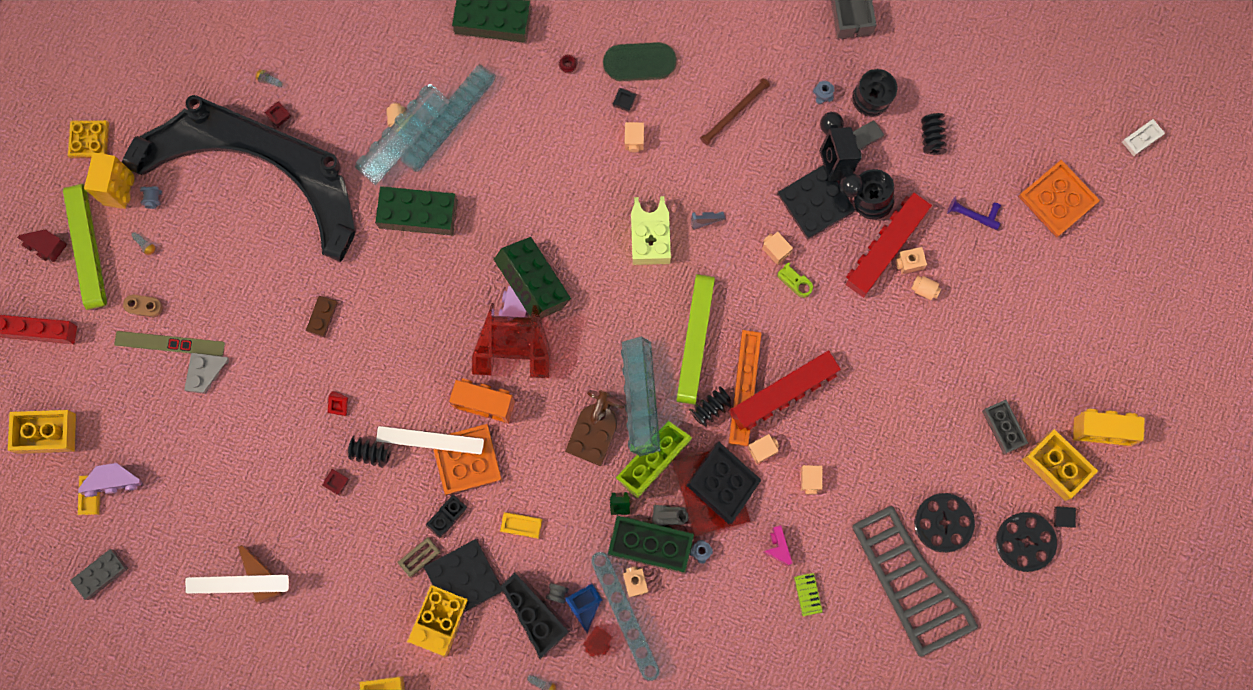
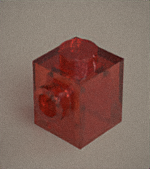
M596 625L583 643V646L586 647L584 651L593 658L595 655L600 657L603 654L605 656L611 648L609 642L613 637Z

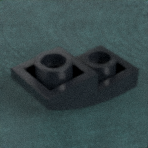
M453 494L426 523V527L440 539L468 507Z

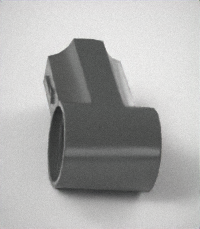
M653 505L652 524L669 527V525H684L688 521L686 508Z

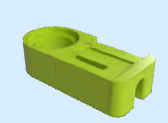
M787 263L778 272L777 277L799 297L806 298L810 296L813 290L812 283L804 275L801 277L790 267L791 263ZM807 284L809 292L801 293L799 285Z

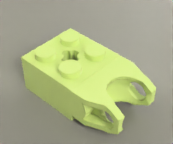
M660 196L659 207L651 213L643 211L639 198L634 197V207L631 212L633 265L670 264L669 211L665 205L664 196ZM653 241V245L650 246L647 242Z

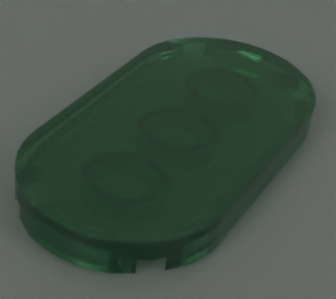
M660 42L615 45L609 48L603 57L604 71L616 81L664 79L676 67V54L669 45Z

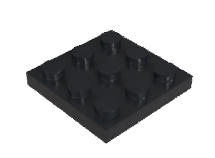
M824 165L777 192V195L807 240L854 213L856 210L848 197L841 193L838 182L828 181Z
M717 442L686 486L724 521L732 524L761 479L723 444Z
M477 539L424 566L433 586L468 600L463 613L503 592Z

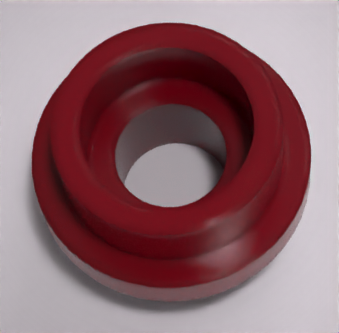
M564 55L559 60V67L563 72L571 73L577 68V60L572 55ZM570 62L571 66L567 67L565 63Z

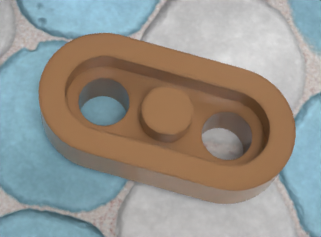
M129 295L123 302L125 311L132 315L157 317L163 310L162 303L153 297ZM135 301V305L130 307V303ZM150 304H154L152 309L148 308Z

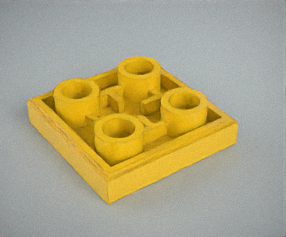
M70 121L68 157L92 158V153L107 155L109 122Z

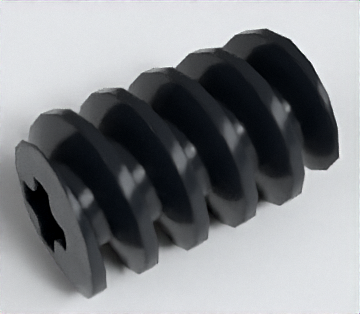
M943 113L929 114L921 119L923 124L921 127L923 131L922 137L924 138L922 141L924 145L923 151L926 154L941 155L947 152V149H942L947 143L941 141L946 139V135L941 134L946 129L940 127L945 124V121L940 120L945 117Z
M719 386V392L716 390L712 392L713 397L707 395V401L702 399L700 401L701 406L695 404V411L689 409L700 425L702 424L707 427V419L714 422L712 415L719 418V410L723 413L726 412L724 406L732 408L731 399L721 386Z
M353 436L348 447V458L354 460L356 457L357 462L363 460L365 464L371 461V465L375 466L378 463L379 467L383 468L390 458L392 445L385 449V443L377 447V441L370 445L369 439L362 443V437H360L356 442L355 436Z

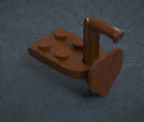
M589 390L587 395L597 399V401L581 411L565 452L601 467L617 428V418L610 406L623 409L626 404L607 392Z

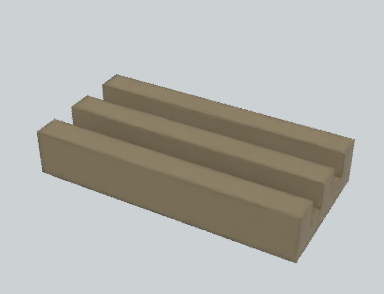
M427 537L397 563L411 578L441 552L431 539ZM426 544H429V545H430L426 550H424L420 555H418V556H417L414 560H412L408 565H406V566L404 565V563H405L408 559H410L414 554H416V553H417L420 549H422ZM431 550H434V551H435V552H433L429 557H427L423 562H421L417 567H415L411 572L409 571V569H410L413 565H415L419 560H421V559H422L425 555H427Z

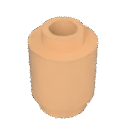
M399 103L391 104L387 108V122L391 132H402L405 130V107Z
M918 275L911 287L915 291L914 293L929 300L936 299L941 291V288L938 287L939 283L925 276L920 277Z

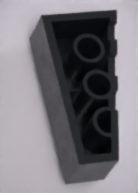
M519 571L512 574L501 585L511 607L519 618L520 624L525 629L531 644H533L539 659L543 658L572 631Z

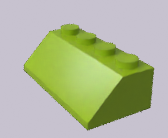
M668 421L620 472L616 479L631 494L639 498L691 442L692 437Z

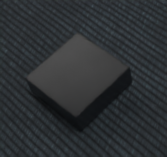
M619 88L612 106L630 113L637 95Z
M1054 507V527L1076 528V508Z

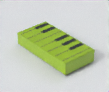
M814 573L794 577L802 616L822 613Z

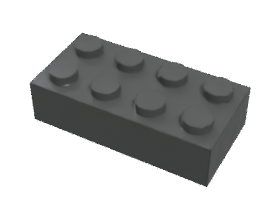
M1007 400L1001 401L982 411L1003 454L1028 444Z
M109 549L70 581L84 600H89L124 573L128 567L114 549Z

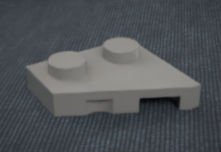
M191 353L184 390L186 392L206 394L211 387V383L220 375L221 369L225 364H228L229 358Z

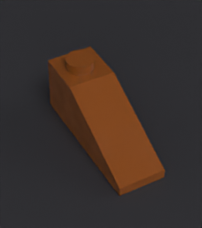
M238 546L247 576L275 575L246 546ZM282 591L252 592L256 603H263L283 595Z

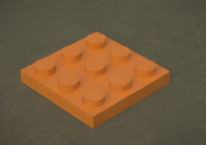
M1062 160L1057 162L1018 196L1056 238L1100 201Z
M488 424L447 434L483 439L482 454L433 449L445 496L502 481Z

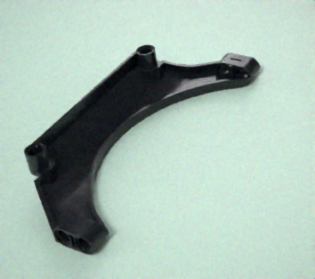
M191 95L186 99L185 105L187 109L184 108L169 121L144 133L140 137L136 136L122 159V163L130 171L144 175L164 163L194 153L225 151L249 155L276 167L287 175L304 193L317 219L322 255L341 262L356 233L343 176L338 175L341 166L334 154L197 95ZM196 104H200L198 108L193 109ZM330 161H334L333 166L326 167Z

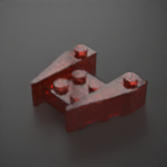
M491 303L472 355V375H492L494 358L530 360V378L550 377L552 352L536 305H533L531 318L494 316V303Z

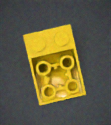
M430 585L407 642L447 657L468 600Z

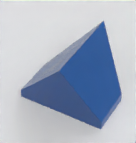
M593 584L565 598L586 633H588L598 606L602 601Z

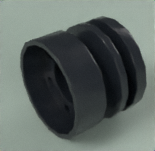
M882 69L869 70L863 74L852 94V101L858 112L865 116L875 117L887 110L896 97L898 89L892 74Z
M866 170L859 175L863 179L864 189L860 195L854 197L855 209L866 219H882L893 209L894 182L891 176L882 170Z

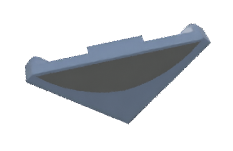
M694 212L691 217V226L694 230L724 220L726 217L724 212L716 214L714 212H703L702 215L698 216Z

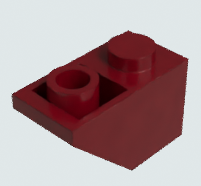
M46 229L20 234L17 237L23 242L21 244L29 251L35 249L38 251L36 255L44 261L50 259L55 262L68 245Z

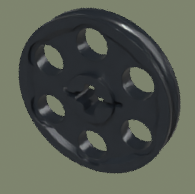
M939 493L930 496L920 504L915 514L914 526L918 538L926 547L936 552L949 553L961 549L970 541L975 529V519L971 508L963 499L953 494ZM949 500L957 502L958 507L955 511L948 509L947 503ZM930 501L938 504L936 512H931L928 509ZM961 516L969 519L967 527H962L959 524ZM943 517L946 521H949V525L946 526V529L943 525H940V521L943 520ZM921 519H927L930 522L929 529L924 530L920 527ZM953 534H958L961 537L959 545L951 542ZM938 535L941 537L942 543L940 546L932 544V536Z
M1022 512L1008 517L1000 525L996 534V548L1001 559L1009 567L1021 572H1032L1044 568L1051 562L1056 553L1057 538L1053 527L1045 518L1035 513ZM1027 518L1035 520L1036 525L1033 529L1026 526ZM1010 522L1017 526V531L1014 534L1007 531V525ZM1042 532L1049 533V542L1044 543L1041 541L1040 534ZM1028 537V541L1033 544L1024 547L1025 543L1019 540ZM1006 541L1010 542L1013 546L1010 553L1005 552L1002 548L1003 543ZM1038 551H1043L1046 554L1045 561L1040 562L1036 559ZM1019 556H1024L1027 559L1025 567L1017 564Z

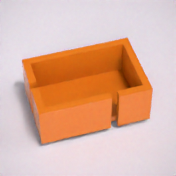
M462 378L461 381L455 380L449 403L454 409L489 418V415L492 414L493 420L509 424L515 400L507 390L499 389V391H495L489 385L480 384V386L473 384V381Z

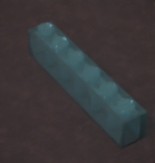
M430 84L424 86L419 92L420 95L408 103L405 112L395 118V123L383 131L382 137L378 141L371 144L368 153L362 155L357 160L355 168L374 185L383 178L450 103L435 86Z
M641 336L623 341L621 350L624 366L622 372L625 379V409L628 417V447L630 452L638 456L660 451L652 346L649 340Z

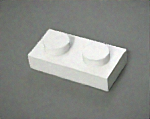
M1152 119L1125 138L1122 143L1135 156L1165 133Z

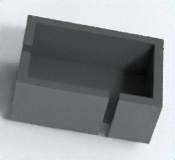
M831 0L837 39L853 37L854 33L857 34V37L874 34L876 20L872 0Z

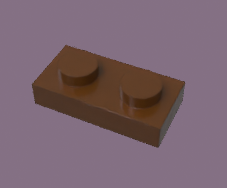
M319 295L305 331L325 338L338 302Z

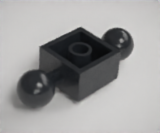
M828 112L820 120V128L826 134V138L819 150L828 181H840L839 188L843 195L850 198L857 197L864 189V182L859 175L854 173L862 158L861 151L858 150L856 144V136L853 134L851 127H844V120L840 114Z

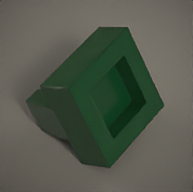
M624 492L623 497H616V493L611 494L610 515H630V497L628 492Z

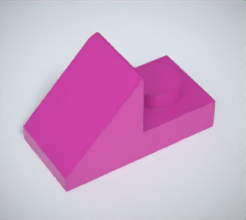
M774 527L770 537L773 545L776 544L777 547L766 550L763 553L786 566L792 565L782 527Z

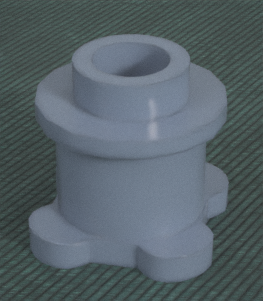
M821 81L813 89L817 104L833 101L834 87L830 82Z
M140 187V191L143 192L141 204L145 208L155 209L156 206L160 205L159 195L162 194V190H159V187Z
M703 540L697 541L690 550V555L695 557L700 564H704L710 555L713 554L711 546ZM704 548L705 554H699L698 549Z

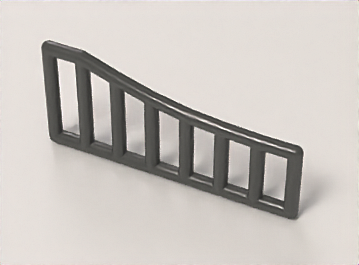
M889 506L853 524L852 528L918 656L923 657L978 628V624L969 607L952 592L925 561L893 506ZM889 515L895 526L867 539L862 528ZM899 533L904 544L876 557L871 546ZM908 550L911 552L915 561L885 575L880 564ZM919 567L927 574L928 577L894 593L889 583ZM932 583L942 591L905 611L899 602L900 599ZM947 598L957 606V608L913 629L908 620L913 615ZM961 614L964 615L968 625L922 647L917 636Z

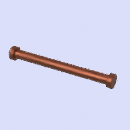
M762 78L760 83L706 135L700 137L701 141L708 146L711 143L710 140L765 88L768 89L770 87V83L765 78Z

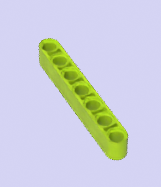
M78 184L63 188V195L82 302L85 309L90 310L106 306L107 298L88 193L84 189V184Z
M696 274L676 402L696 404L715 280L713 276Z

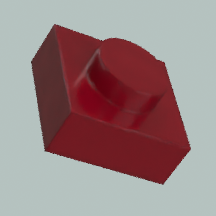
M279 101L264 112L277 128L291 117V114Z
M331 469L322 486L340 496L350 479Z

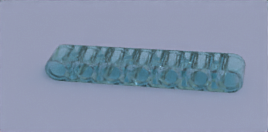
M479 64L404 152L401 162L413 171L418 172L491 86L496 75Z
M597 552L592 556V566L643 678L649 681L655 680L659 675L657 663L608 556L603 552ZM599 556H603L606 559V563L602 567L595 565V559ZM607 574H611L614 577V582L611 585L603 583V577ZM613 593H621L623 598L620 603L612 602L611 596ZM624 610L631 614V618L627 622H623L619 618V614ZM630 629L638 630V639L630 640L627 635ZM639 647L646 648L648 652L644 659H639L636 656V650ZM649 665L656 669V674L653 677H647L644 673V669Z

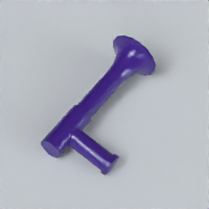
M955 196L948 207L947 214L958 212L992 229L998 230L1000 222L996 221L995 218L1001 205L993 203L990 214L987 217L963 207L957 202Z

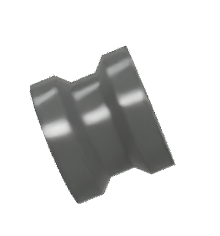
M550 583V592L546 595V599L565 604L564 597L568 593L569 588Z

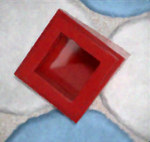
M332 391L328 398L327 413L347 416L348 397Z

